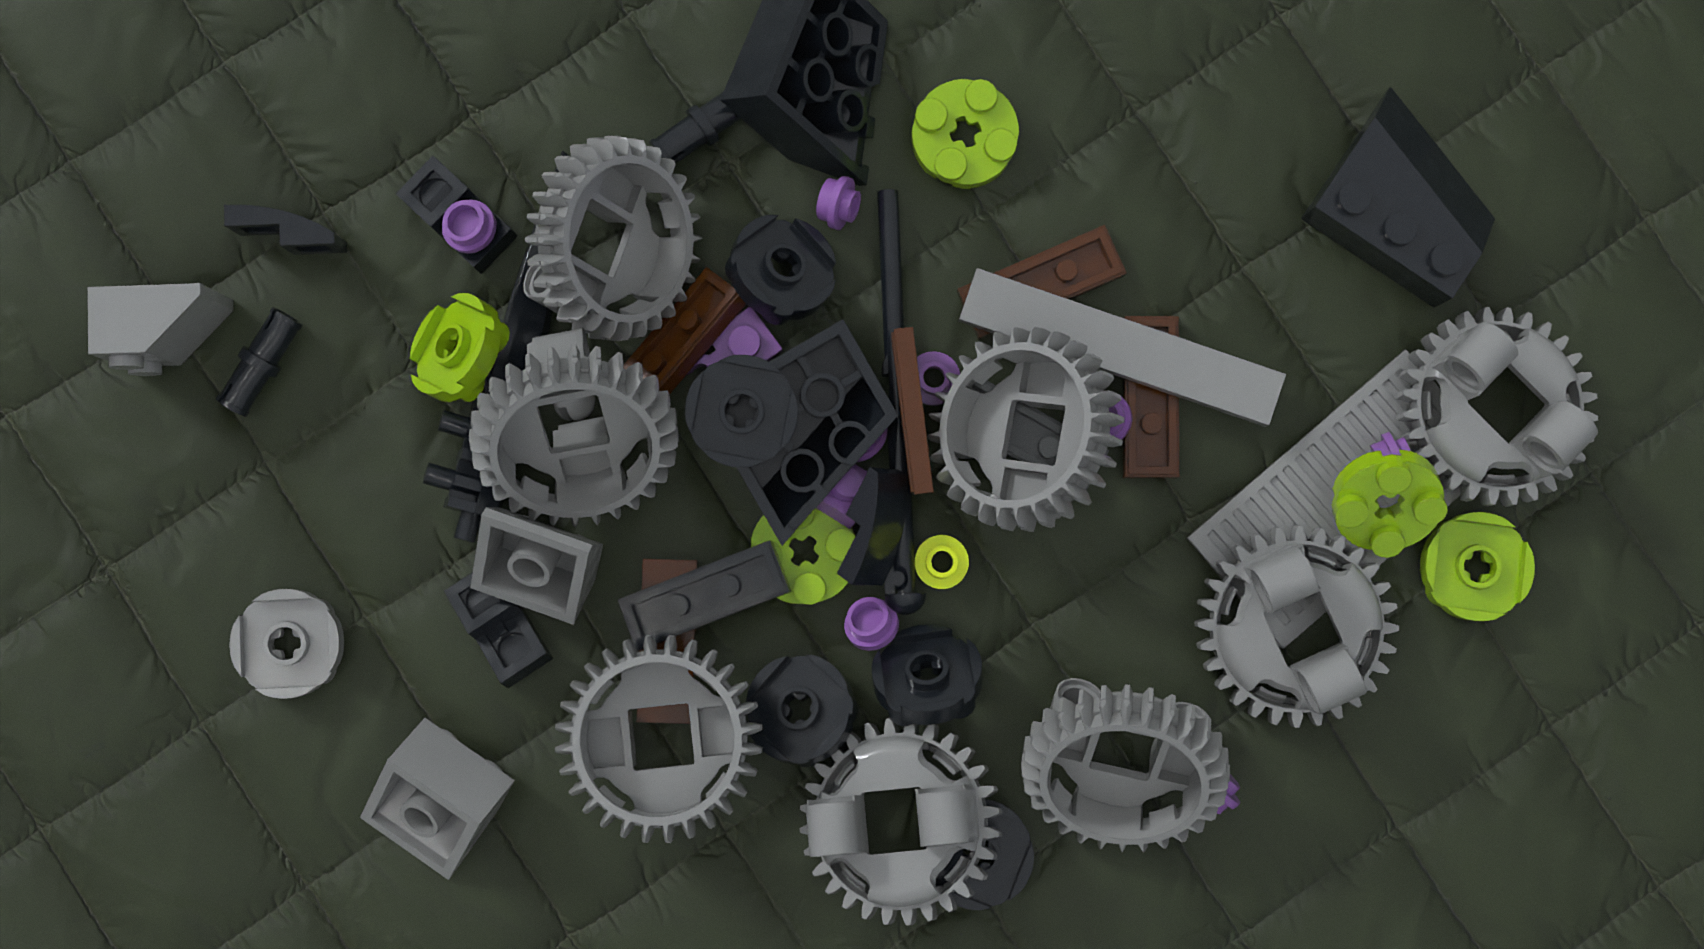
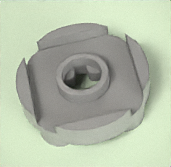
M277 589L258 596L253 600L255 602L246 608L243 615L238 616L230 634L231 660L239 675L245 677L249 684L257 688L255 690L272 698H295L314 692L334 678L343 656L344 633L334 608L326 600L303 590ZM284 628H291L293 636L300 637L301 641L300 648L294 650L293 658L285 659L284 650L275 649L274 640L283 637Z

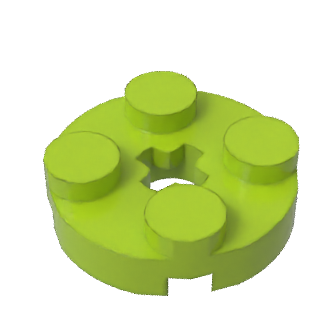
M958 79L946 82L928 93L916 109L911 134L915 157L927 174L934 179L937 177L944 183L952 184V187L971 189L986 185L1002 174L1014 156L1019 136L1018 119L1009 100L997 91L995 86L989 81L982 79ZM966 121L969 126L976 125L979 132L974 135L975 145L966 147L962 140L953 142L950 134L956 131L957 122Z
M458 293L451 296L457 302L452 303L448 308L445 309L437 305L429 312L417 330L410 351V360L418 363V377L411 374L413 384L421 392L442 402H452L458 399L465 402L474 401L479 393H482L485 378L492 369L498 353L507 345L510 335L509 327L500 321L498 312L492 305L472 294Z
M1381 450L1366 453L1354 459L1339 473L1332 488L1334 492L1331 504L1332 513L1340 533L1352 544L1363 549L1372 550L1379 557H1394L1405 547L1417 543L1426 537L1446 517L1448 511L1444 499L1443 486L1437 471L1427 459L1412 451L1399 450L1401 455L1391 454L1382 456ZM1397 494L1401 495L1397 499L1398 502L1386 508H1379L1377 499L1380 496L1385 495L1388 498H1393Z
M815 508L783 546L763 515L753 531L751 547L769 540L773 541L792 591L777 597L778 599L790 604L813 605L834 597L848 584L845 579L837 574V571L855 538L852 527L851 529L847 528ZM808 536L814 538L817 543L813 550L819 555L817 561L812 564L805 560L800 566L795 565L791 561L795 552L789 547L790 543L795 538L802 542Z
M1486 512L1461 514L1437 524L1432 530L1431 536L1425 542L1420 559V574L1428 600L1442 608L1447 614L1467 621H1490L1505 615L1504 613L1510 611L1517 603L1523 601L1533 584L1535 561L1528 542H1523L1520 534L1513 529L1515 526L1507 519ZM1474 551L1481 553L1482 562L1490 564L1489 574H1480L1478 583L1472 581L1470 573L1464 570L1465 560L1471 559Z

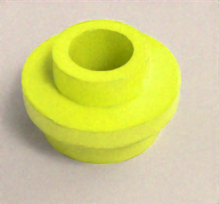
M936 535L930 537L919 546L915 554V570L917 575L926 585L935 589L954 587L963 580L968 571L969 558L967 551L961 542L951 536ZM940 551L948 553L952 558L951 568L944 573L937 572L931 563L933 555Z

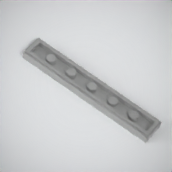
M979 268L975 271L958 321L993 334L994 332H1001L1010 338L1014 327H1021L1030 332L1034 326L1042 327L1050 331V334L1054 331L1062 332L1070 336L1069 342L1077 340L1088 346L1086 354H1094L1103 360L1098 370L1106 371L1112 375L1264 427L1270 425L1286 377L1285 373Z

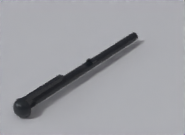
M884 189L877 191L884 362L881 374L882 377L889 376L890 389L888 398L898 414L895 420L887 427L889 469L901 470L908 475L891 341V332L897 328H904L898 190ZM909 478L904 528L896 556L884 582V596L887 605L901 615H910L922 608L926 600V593H916L912 493H910Z

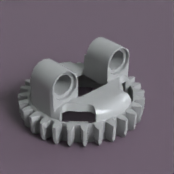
M605 136L604 139L603 137L587 138V144H573L570 146L571 157L557 156L555 158L559 172H544L542 174L543 180L549 187L547 192H533L532 197L541 206L538 213L527 214L526 219L535 224L536 228L535 234L525 237V242L538 246V254L527 260L530 267L523 283L524 293L528 298L557 313L556 319L559 322L572 323V330L583 328V333H588L591 339L622 341L629 338L645 337L647 330L661 329L662 318L675 316L676 311L673 302L687 300V296L682 289L683 283H693L696 281L688 272L691 263L701 261L700 258L693 255V243L703 238L693 234L692 224L701 216L690 213L688 206L695 199V195L682 192L681 189L687 181V177L682 174H672L675 168V161L661 158L660 148L646 146L644 140L621 136ZM647 193L661 194L663 200L659 201L658 205L662 213L664 227L670 228L671 237H659L655 234L646 206ZM586 211L606 222L626 223L608 275L571 254ZM629 294L638 299L634 303L620 308L621 314L606 309L609 304L617 302Z
M1490 307L1478 310L1475 313V319L1469 311L1457 315L1455 324L1449 319L1439 324L1437 327L1439 336L1432 332L1425 335L1420 341L1426 351L1417 349L1408 356V359L1418 369H1407L1399 375L1402 380L1412 385L1411 389L1398 392L1395 396L1397 400L1409 403V410L1396 415L1395 418L1397 421L1411 422L1412 430L1402 437L1405 438L1406 442L1417 441L1420 448L1415 453L1427 458L1438 475L1441 473L1445 475L1442 484L1444 492L1453 491L1461 484V501H1472L1478 493L1481 506L1487 507L1495 505L1498 497L1502 506L1505 507L1517 505L1519 497L1526 503L1538 500V489L1546 494L1557 490L1554 477L1559 481H1563L1574 476L1568 465L1570 463L1578 464L1584 462L1586 457L1581 451L1589 443L1594 442V438L1598 435V429L1594 423L1598 421V416L1589 411H1584V404L1597 399V394L1582 392L1580 385L1593 376L1591 372L1576 374L1573 368L1583 357L1582 354L1575 353L1565 356L1562 350L1565 348L1569 338L1565 335L1554 341L1549 340L1548 336L1552 327L1550 322L1538 326L1535 330L1531 329L1533 324L1532 313L1527 312L1521 315L1513 323V313L1509 307L1500 310L1496 314L1495 320ZM1506 367L1544 403V407L1509 443L1468 403V400L1479 396ZM1436 380L1441 389L1440 408L1442 416L1440 423L1436 427L1426 430L1424 421L1432 419V391L1422 390L1424 384ZM1492 468H1519L1526 471V473L1516 478L1514 474L1486 475L1487 470Z
M1034 326L1031 332L1021 327H1014L1011 338L1001 332H994L993 348L983 342H975L977 358L973 360L964 355L959 356V360L964 368L960 375L950 372L945 373L952 386L949 392L935 393L936 397L944 402L942 412H934L928 415L931 419L940 423L939 431L929 434L927 438L930 441L939 443L941 449L929 458L934 463L946 465L937 474L936 479L941 483L951 485L947 496L954 501L962 502L961 510L972 516L978 515V520L984 524L994 526L997 523L1001 529L1014 531L1016 525H1018L1021 530L1034 532L1037 521L1042 526L1048 528L1055 527V519H1059L1061 516L1068 519L1074 517L1071 501L1076 500L1088 506L1092 503L1089 493L1086 491V487L1089 484L1101 488L1106 486L1103 478L1097 473L1100 466L1116 467L1117 463L1111 457L1105 455L1107 447H1117L1123 443V440L1110 434V427L1124 423V417L1109 412L1110 407L1122 400L1121 395L1109 390L1104 391L1114 380V377L1106 371H1097L1103 360L1094 354H1086L1088 346L1077 340L1069 342L1070 336L1062 332L1054 331L1050 334V331ZM1002 358L1016 363L1012 374L997 384L992 391L981 393L972 388L975 382L983 385L991 376L1003 369L1002 365L998 362ZM1017 402L1031 407L1065 411L1055 465L1006 459ZM958 458H975L979 462L982 471L991 481L993 487L992 494L976 488L981 485L980 480L974 474L969 462L959 461Z
M583 328L532 338V342L527 344V354L525 355L526 369L521 371L518 367L510 363L505 366L506 381L491 377L489 380L490 394L479 393L477 396L478 410L471 412L472 429L469 430V446L472 451L474 469L480 471L482 486H492L495 501L509 498V508L512 513L527 507L528 517L532 521L542 513L549 515L552 526L556 524L559 517L570 518L572 525L576 528L579 518L592 517L597 526L600 523L601 514L610 512L616 519H619L621 516V506L626 504L634 510L639 509L640 494L649 498L655 497L656 483L667 482L668 467L675 465V449L678 447L679 435L678 426H676L675 408H670L669 392H658L659 382L656 375L643 379V368L640 362L629 366L625 370L623 368V354L617 352L610 358L609 362L602 361L601 349L598 346H595L590 353ZM597 395L603 416L558 425V430L553 431V447H550L538 406ZM647 438L649 459L645 453H641L636 462L626 471L628 480H626V474L621 466L622 460L628 456L638 441ZM515 464H528L554 477L556 480L555 494L549 493L548 486L535 482L527 476H524L521 482L517 480Z
M1294 525L1291 529L1290 540H1286L1280 527H1273L1270 529V544H1267L1259 534H1253L1250 536L1252 552L1249 553L1240 545H1234L1231 548L1235 558L1238 560L1235 565L1223 560L1216 562L1217 567L1225 575L1222 581L1208 578L1204 580V583L1216 593L1214 599L1204 598L1197 600L1198 605L1210 610V618L1195 620L1194 624L1196 627L1210 631V638L1197 642L1196 646L1200 650L1214 652L1215 656L1204 662L1203 667L1207 671L1222 669L1223 674L1218 677L1214 685L1219 690L1234 685L1235 689L1229 697V701L1235 706L1241 704L1249 697L1250 702L1247 712L1255 718L1266 706L1268 707L1267 720L1271 724L1278 725L1283 717V713L1287 712L1290 726L1300 728L1303 713L1307 712L1310 722L1320 726L1322 725L1323 713L1328 711L1333 717L1341 719L1343 718L1342 704L1348 702L1350 705L1359 708L1362 706L1360 696L1366 694L1368 690L1374 693L1378 690L1374 682L1369 678V675L1372 671L1384 674L1389 672V669L1378 659L1380 653H1396L1397 648L1387 642H1383L1384 634L1399 631V626L1385 622L1384 614H1388L1398 607L1396 603L1380 601L1379 596L1391 587L1390 583L1384 581L1372 583L1370 579L1375 575L1380 566L1377 563H1368L1361 567L1358 565L1365 551L1364 549L1353 547L1346 554L1343 553L1346 537L1342 535L1334 536L1330 543L1325 545V529L1315 528L1309 541H1306L1303 526ZM1305 554L1308 557L1327 562L1330 565L1338 568L1340 571H1335L1327 566L1311 562L1305 557ZM1236 579L1243 580L1245 593L1240 600L1236 617L1228 625L1220 623L1221 614L1229 615L1231 603L1238 590L1232 584ZM1318 592L1340 642L1287 666L1264 613H1274ZM1259 683H1265L1276 689L1290 692L1296 697H1286V695L1277 694L1262 686H1255Z
M646 635L643 645L644 651L637 652L635 645L630 639L624 640L623 653L625 657L619 659L609 648L602 651L607 667L602 670L590 662L587 663L584 668L592 679L589 685L577 680H573L570 684V687L581 696L579 701L561 702L560 707L573 714L572 721H565L555 725L557 731L570 734L569 742L555 747L556 753L571 754L572 762L559 770L560 775L577 774L580 781L574 784L569 790V794L574 796L585 791L589 794L591 798L582 809L585 814L599 806L605 810L600 822L602 828L607 827L615 818L622 820L620 836L626 838L636 825L642 827L641 836L643 843H649L655 828H662L665 843H672L675 826L681 825L684 833L690 839L695 836L694 820L698 818L709 829H712L716 826L712 809L717 807L727 815L734 811L730 800L726 797L729 792L741 797L746 796L748 790L737 780L739 775L754 777L757 774L758 770L750 763L745 762L746 755L752 756L762 753L763 747L748 742V735L761 731L763 725L747 722L745 715L758 707V703H741L738 696L749 686L748 682L744 681L731 686L727 679L731 676L735 666L731 663L719 671L716 670L713 665L718 651L715 649L706 654L703 659L697 658L698 641L691 640L685 647L684 652L677 651L675 635L667 637L664 649H657L653 635ZM688 669L693 671L694 675L704 680L720 696L712 694L703 684L692 678ZM621 673L619 685L610 693L603 705L597 710H589L590 703L597 704L603 693L614 683L612 678ZM687 703L689 705L694 764L636 770L634 768L637 766L633 719L632 711L629 710ZM730 764L727 772L721 774L718 781L706 793L707 798L702 801L701 793L703 789L712 781L722 766ZM596 778L610 780L616 788L631 798L634 809L632 811L624 809L625 801L618 798L605 785L598 788L593 780Z
M1077 678L1066 679L1058 684L1050 709L1045 708L1043 710L1042 722L1033 721L1030 736H1025L1021 770L1022 777H1024V792L1031 796L1032 808L1042 810L1044 822L1058 821L1060 834L1064 835L1073 830L1077 832L1079 843L1092 838L1097 840L1100 850L1106 843L1119 844L1121 852L1124 851L1126 845H1139L1141 850L1145 852L1148 848V843L1157 842L1163 849H1166L1170 837L1186 842L1189 830L1197 833L1203 832L1205 820H1215L1218 807L1225 804L1228 782H1230L1228 748L1222 747V733L1211 732V718L1203 709L1191 703L1176 702V696L1173 694L1165 699L1154 696V688L1149 687L1144 693L1133 692L1131 686L1126 684L1122 691L1111 692L1107 685H1102L1100 691L1098 687L1089 681ZM1110 731H1126L1155 738L1150 750L1149 772L1143 773L1091 761L1100 734ZM1053 762L1062 766L1069 777L1077 783L1073 796L1064 788L1058 778L1054 779L1051 784ZM1170 791H1183V806L1176 809V806L1172 804L1163 809L1149 812V817L1143 818L1142 804L1146 800L1156 798Z
M886 718L884 734L881 735L874 723H866V740L862 741L857 734L851 732L846 740L849 750L845 752L840 748L831 756L835 761L833 766L816 763L814 766L818 773L824 777L822 784L806 783L805 788L816 795L817 798L816 800H807V804L800 805V810L806 813L807 825L799 829L800 833L808 835L809 847L804 850V855L822 858L823 862L818 864L812 873L814 876L829 873L832 875L833 879L825 890L828 895L837 893L842 889L847 891L842 904L843 908L850 909L859 900L863 902V919H871L879 907L882 908L881 915L884 925L894 923L897 910H901L905 925H913L916 923L917 908H920L927 921H932L938 917L936 902H939L948 912H953L957 909V904L952 893L956 891L966 898H971L975 892L966 880L969 876L982 881L986 880L988 874L977 864L980 859L995 860L998 856L996 852L985 846L986 839L999 838L1003 834L1002 831L994 827H988V818L1001 815L1003 812L1002 808L986 806L985 798L998 792L997 786H980L978 780L989 771L987 765L970 768L967 763L976 753L972 747H967L955 753L953 750L959 739L955 733H949L941 742H938L939 727L936 724L928 725L921 736L919 735L918 724L904 726L903 733H900L898 724H895L890 718ZM922 750L933 752L932 758L943 764L953 775L960 773L963 778L959 780L947 778L937 767L925 759ZM920 787L921 789H915L920 846H927V848L924 850L871 855L868 845L864 794ZM961 849L970 850L969 857L961 856L953 869L944 877L948 882L943 886L936 887L938 874L947 866L953 855Z

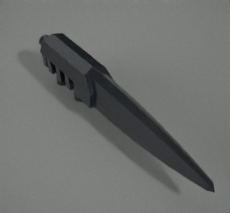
M562 151L560 156H569V155H568L567 153H565L564 151ZM557 166L555 167L554 172H559ZM534 224V227H533V230H532L531 234H535V228H536V225H535V224ZM529 243L527 244L503 323L510 330L509 340L503 350L498 353L496 361L486 377L484 385L486 394H490L489 380L491 377L506 381L505 366L510 363L521 371L526 369L525 355L527 354V344L532 342V338L548 335L553 311L528 298L524 293L523 283L530 267L527 260L538 254V246ZM477 398L472 402V411L478 410ZM443 410L438 431L464 438L462 447L458 451L455 470L429 462L423 477V484L449 491L443 507L461 512L454 538L475 543L484 509L486 507L502 508L504 500L495 501L492 486H482L480 471L474 469L472 451L469 446V430L472 429L471 415L467 417Z

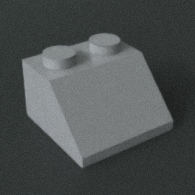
M201 283L88 287V354L109 361V368L128 370L129 375H162V366L182 365L233 312V300Z
M486 507L481 515L470 588L574 625L596 580L603 544L537 520L532 521L528 516L512 513L503 508Z
M424 718L387 759L360 818L449 880L499 810L515 780L502 772L500 767L494 762L485 760L459 742L451 732L439 728L427 718Z

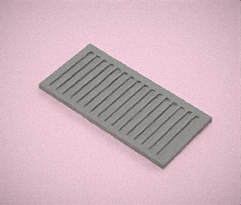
M1403 350L1187 537L1188 541L1222 580L1225 575L1217 567L1216 562L1223 560L1235 565L1238 560L1235 558L1231 548L1234 545H1240L1249 553L1252 552L1250 536L1253 534H1259L1267 544H1270V529L1273 527H1280L1286 536V540H1290L1292 527L1300 525L1304 528L1306 541H1309L1315 528H1323L1326 534L1325 545H1328L1334 536L1342 535L1336 526L1331 506L1334 498L1332 488L1335 479L1354 459L1372 452L1370 445L1381 441V434L1390 432L1393 439L1397 440L1412 430L1411 422H1402L1395 419L1396 415L1409 410V403L1397 400L1395 398L1396 394L1412 388V385L1402 380L1399 375L1407 369H1418L1408 359L1410 354L1407 350ZM1434 381L1424 384L1422 390L1432 391V419L1424 421L1426 430L1436 427L1440 423L1442 416L1440 408L1441 389ZM1417 441L1407 442L1412 452H1416L1420 448ZM1441 473L1438 476L1443 484L1445 475ZM1461 484L1453 491L1444 492L1447 506L1460 496ZM1397 494L1393 498H1388L1385 495L1380 496L1377 499L1379 508H1386L1398 502L1397 499L1401 495ZM1346 539L1343 553L1346 554L1353 547L1358 546ZM1364 549L1365 551L1358 565L1361 567L1368 563H1377L1380 566L1388 558L1379 557L1372 550ZM1305 554V557L1311 562L1327 566L1335 571H1340L1338 568L1330 565L1327 562L1308 557ZM1236 579L1232 586L1238 589L1235 595L1241 600L1245 593V585L1243 580ZM1317 592L1274 613L1265 612L1264 616L1278 647L1284 649L1327 611Z

